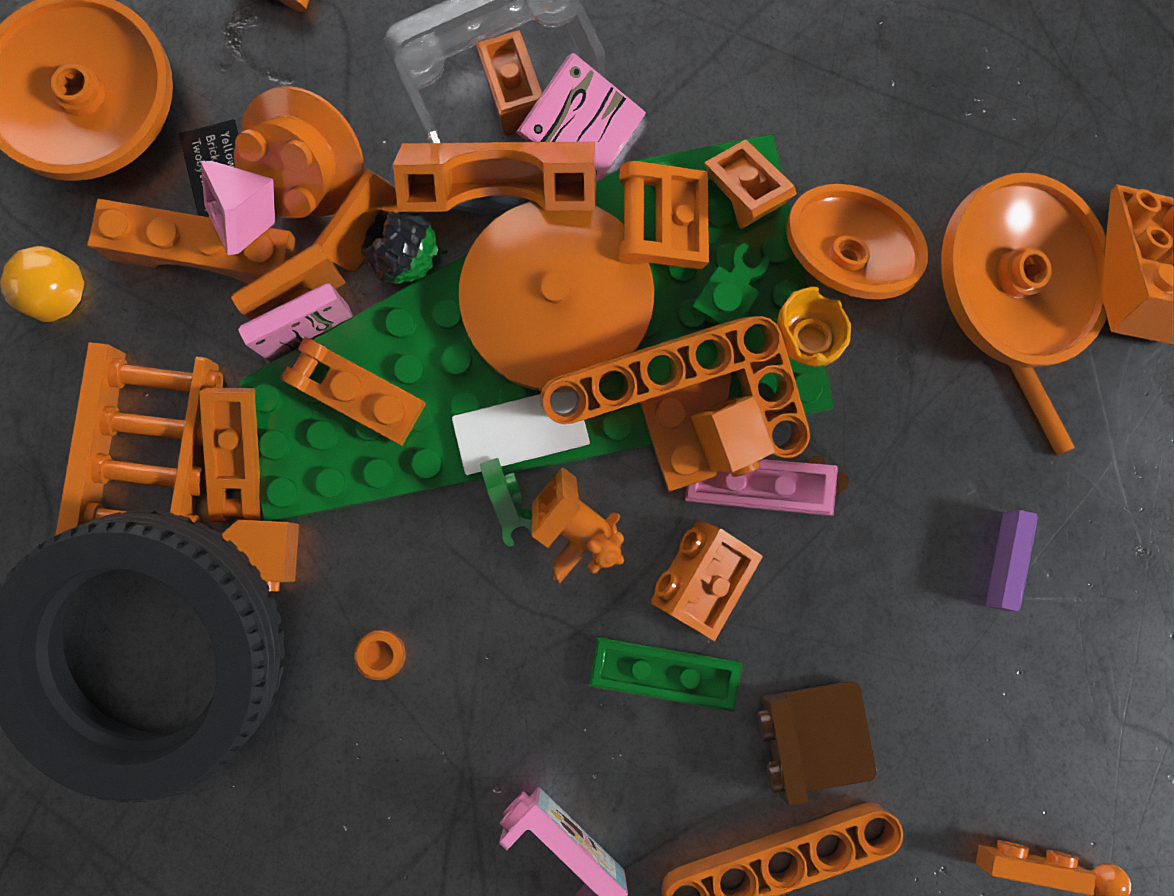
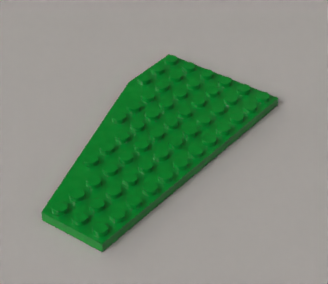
M773 134L746 139L782 173ZM745 139L635 161L707 171L704 162ZM620 169L596 182L595 206L610 213L624 224V185L620 183ZM708 177L709 263L702 269L649 263L654 284V305L648 330L637 351L715 326L691 311L718 266L730 273L732 272V257L737 247L744 242L749 245L742 258L743 263L747 267H758L765 256L770 258V265L765 274L760 279L749 282V285L759 290L760 293L744 317L763 316L777 324L779 311L791 294L807 288L803 266L794 255L787 238L786 225L790 214L789 202L787 201L780 208L741 229L737 223L732 201ZM644 185V240L656 242V186ZM468 253L313 339V341L426 403L403 446L280 380L287 366L292 368L301 353L297 350L298 348L240 380L241 388H255L260 465V500L264 521H280L484 480L482 471L470 475L465 474L452 417L539 395L541 391L522 387L504 378L484 361L473 346L462 321L459 307V282ZM752 325L745 332L744 345L751 353L759 350L763 345L764 334L757 325ZM710 340L700 343L695 353L698 364L703 368L711 366L716 361L718 355L715 344ZM664 355L652 358L647 368L650 380L654 383L666 380L670 375L671 364ZM789 357L805 415L834 409L826 367L807 366ZM318 362L310 379L321 384L330 368ZM736 371L731 372L728 399L731 397H743ZM619 372L599 383V391L606 398L618 396L624 387V379ZM772 373L764 375L759 381L758 392L763 399H769L777 391V379ZM639 402L585 419L590 441L589 445L502 466L504 474L507 475L513 472L515 474L653 446Z

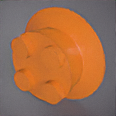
M291 86L269 89L258 95L247 107L242 119L241 133L235 140V168L273 179L275 214L278 216L303 218L306 216L324 217L334 215L364 172V159L359 141L344 116L333 105L317 94Z

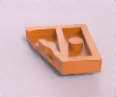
M731 373L639 402L668 492L717 476V471H710L690 416L728 399Z

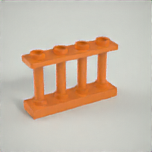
M88 343L55 536L94 519L120 512L123 514L127 512L104 509L101 503L103 487L109 480L172 487L174 491L170 513L188 517L194 523L200 522L199 516L196 515L198 497L202 496L206 490L205 467H203L204 451L199 392L204 388H223V375L219 371L217 363L206 357L196 356L193 373L128 365L125 360L126 353L108 344ZM125 384L190 392L185 421L121 413L117 407L120 388H123ZM117 432L180 439L182 442L178 467L169 468L114 461L109 455L112 436L116 435Z

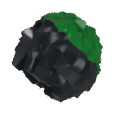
M379 210L375 216V221L364 235L366 238L361 247V254L366 258L367 266L376 273L377 278L383 283L393 282L401 284L404 281L412 282L415 279L418 280L425 277L427 272L433 268L432 258L438 252L435 232L431 229L430 220L424 219L419 213H395L394 211Z

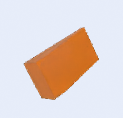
M520 30L475 43L502 128L507 135L517 132L542 95Z

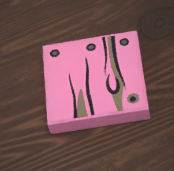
M571 53L564 60L516 134L527 142L595 141L597 182L604 177L646 112L575 53Z
M326 283L241 325L238 331L245 345L269 362H273L298 348L304 336L313 340L354 317L349 305L330 283Z

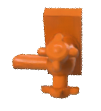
M562 466L532 501V537L547 548H549L559 534L570 540L552 562L553 581H559V583L563 581L587 551L592 552L593 560L587 568L593 574L597 573L601 568L624 563V557L620 549L624 536L621 532H617L615 525L619 521L620 515L613 512L607 518H602L579 500L577 477Z

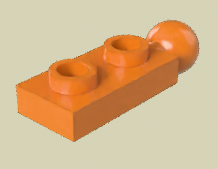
M1002 840L997 841L996 848L984 845L978 846L976 865L994 877L1091 896H1129L1131 893V882L1127 873L1119 866L1111 863L1099 864L1092 870H1088L1078 865V857L1064 852L1047 850L1045 858L1028 854L1029 848L1026 846Z

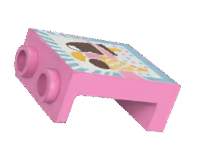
M538 787L530 797L523 791L504 811L503 815L505 817L500 822L503 831L499 844L506 851L526 830H531L585 882L576 893V896L628 895L623 867L542 789Z

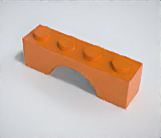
M595 141L402 143L393 163L398 212H447L462 202L487 196L525 198L536 202L545 211L595 210L596 143Z
M97 199L87 246L109 261L156 268V266L164 264L193 267L226 275L246 284L253 282L299 254L303 249V246L290 231L268 228L240 253L227 255L210 217L104 199Z

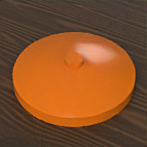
M34 0L13 12L0 24V150L20 166L33 173L52 179L65 181L88 180L105 176L125 167L139 157L155 140L170 110L173 91L172 72L168 57L160 41L147 23L129 7L116 0Z
M1026 172L1014 173L995 179L975 189L960 203L952 215L944 235L941 252L943 288L950 309L963 332L979 349L990 357L1002 363L1021 368H1036L1061 363L1084 351L1097 337L1107 319L1101 296L1106 245L1104 230L1093 211L1077 193L1063 183L1045 175Z
M530 201L506 211L482 231L470 248L461 271L459 307L462 321L473 346L492 369L515 384L532 390L542 391L544 385L554 377L637 351L646 335L654 305V284L649 263L626 264L619 260V244L624 241V224L610 213L596 206L595 210L545 211L539 204ZM608 371L600 378V382L608 379L618 371ZM562 386L557 388L554 392H569L575 390L572 387Z

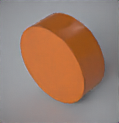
M377 630L364 635L357 643L354 652L357 669L365 677L372 680H385L394 676L402 668L406 657L402 640L396 634L387 630Z

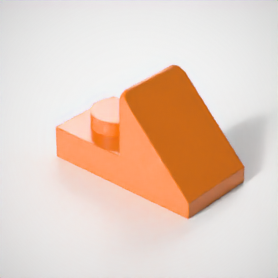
M746 139L704 162L708 171V177L732 201L737 223L741 229L780 208L797 194L795 185Z

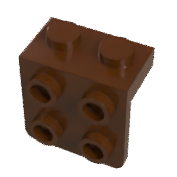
M846 681L761 696L763 711L757 712L762 740L763 742L769 741L773 761L766 763L770 787L773 793L779 792V796L789 806L808 803L807 792L868 782L875 778L877 770L862 692L857 683Z

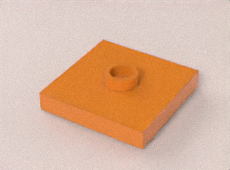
M313 244L233 293L231 299L239 312L249 320H253L326 283H330L334 289H337L345 284L346 281L319 244Z

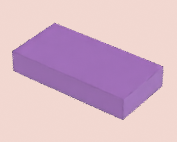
M1023 510L1003 513L985 607L1004 611L1019 612V609L1021 610L1038 521L1036 513Z

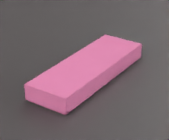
M761 459L758 460L760 468L746 475L732 477L730 472L717 471L716 477L686 487L685 501L833 517L838 467L834 465Z

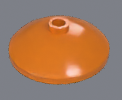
M828 184L815 187L797 199L787 219V238L798 261L815 279L839 293L862 299L897 297L911 290L920 280L927 267L928 247L919 226L896 203L869 189L847 184Z

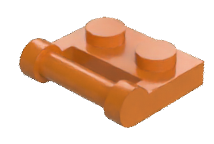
M629 161L620 165V183L624 185V241L619 244V260L626 264H642L646 262L694 269L704 268L709 263L708 171L641 161ZM644 185L656 186V242L644 240Z

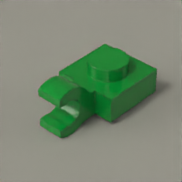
M499 458L481 463L480 468L499 520L503 541L508 547L514 546L511 533L515 528L520 526L527 527L532 536V512L519 508L515 504L524 499L514 472L505 475Z

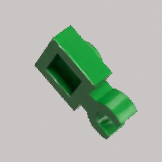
M745 242L735 250L731 260L732 272L730 273L718 266L691 311L715 326L744 317L760 293L759 290L749 285V282L756 281L765 274L770 265V258L765 256L758 267H747L742 259L749 246Z

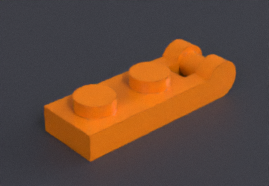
M304 336L297 349L301 352L292 368L287 366L280 380L403 446L426 403ZM318 362L330 368L321 384L310 379Z
M204 388L199 392L209 519L211 522H227L230 517H243L244 520L262 521L255 388ZM227 488L241 489V498H230Z

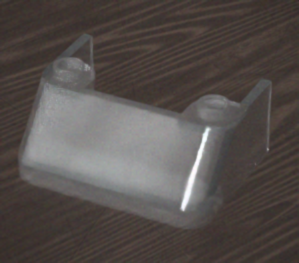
M446 0L393 24L386 32L384 47L428 143H440V139L418 90L433 84L441 77L445 68V58L476 45L475 43L490 39L530 20L535 19L546 27L566 25L582 60L605 78L606 52L581 1Z

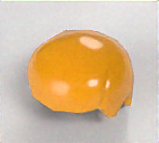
M34 246L18 250L4 265L0 287L6 303L13 309L42 322H54L68 316L81 301L84 280L79 266L73 260L54 249Z
M811 286L793 292L779 311L777 325L782 333L788 356L796 362L811 367L826 366L836 361L850 343L851 322L844 309H842L841 301L822 296L819 293L818 287Z

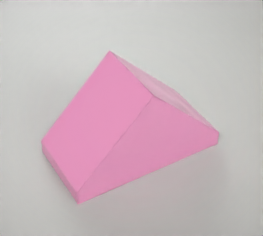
M203 161L201 162L205 208L227 255L238 254L275 223L273 179L217 162Z

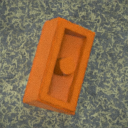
M369 169L365 170L313 244H319L330 260L337 265L353 272L358 270L365 260V257L361 254V247L366 238L364 235L375 221V216L379 210L398 213L395 186Z

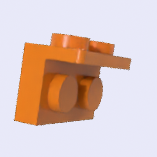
M698 520L682 537L679 552L669 569L659 577L650 604L715 641L763 556L721 528Z

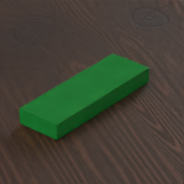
M597 636L589 686L735 712L742 662Z

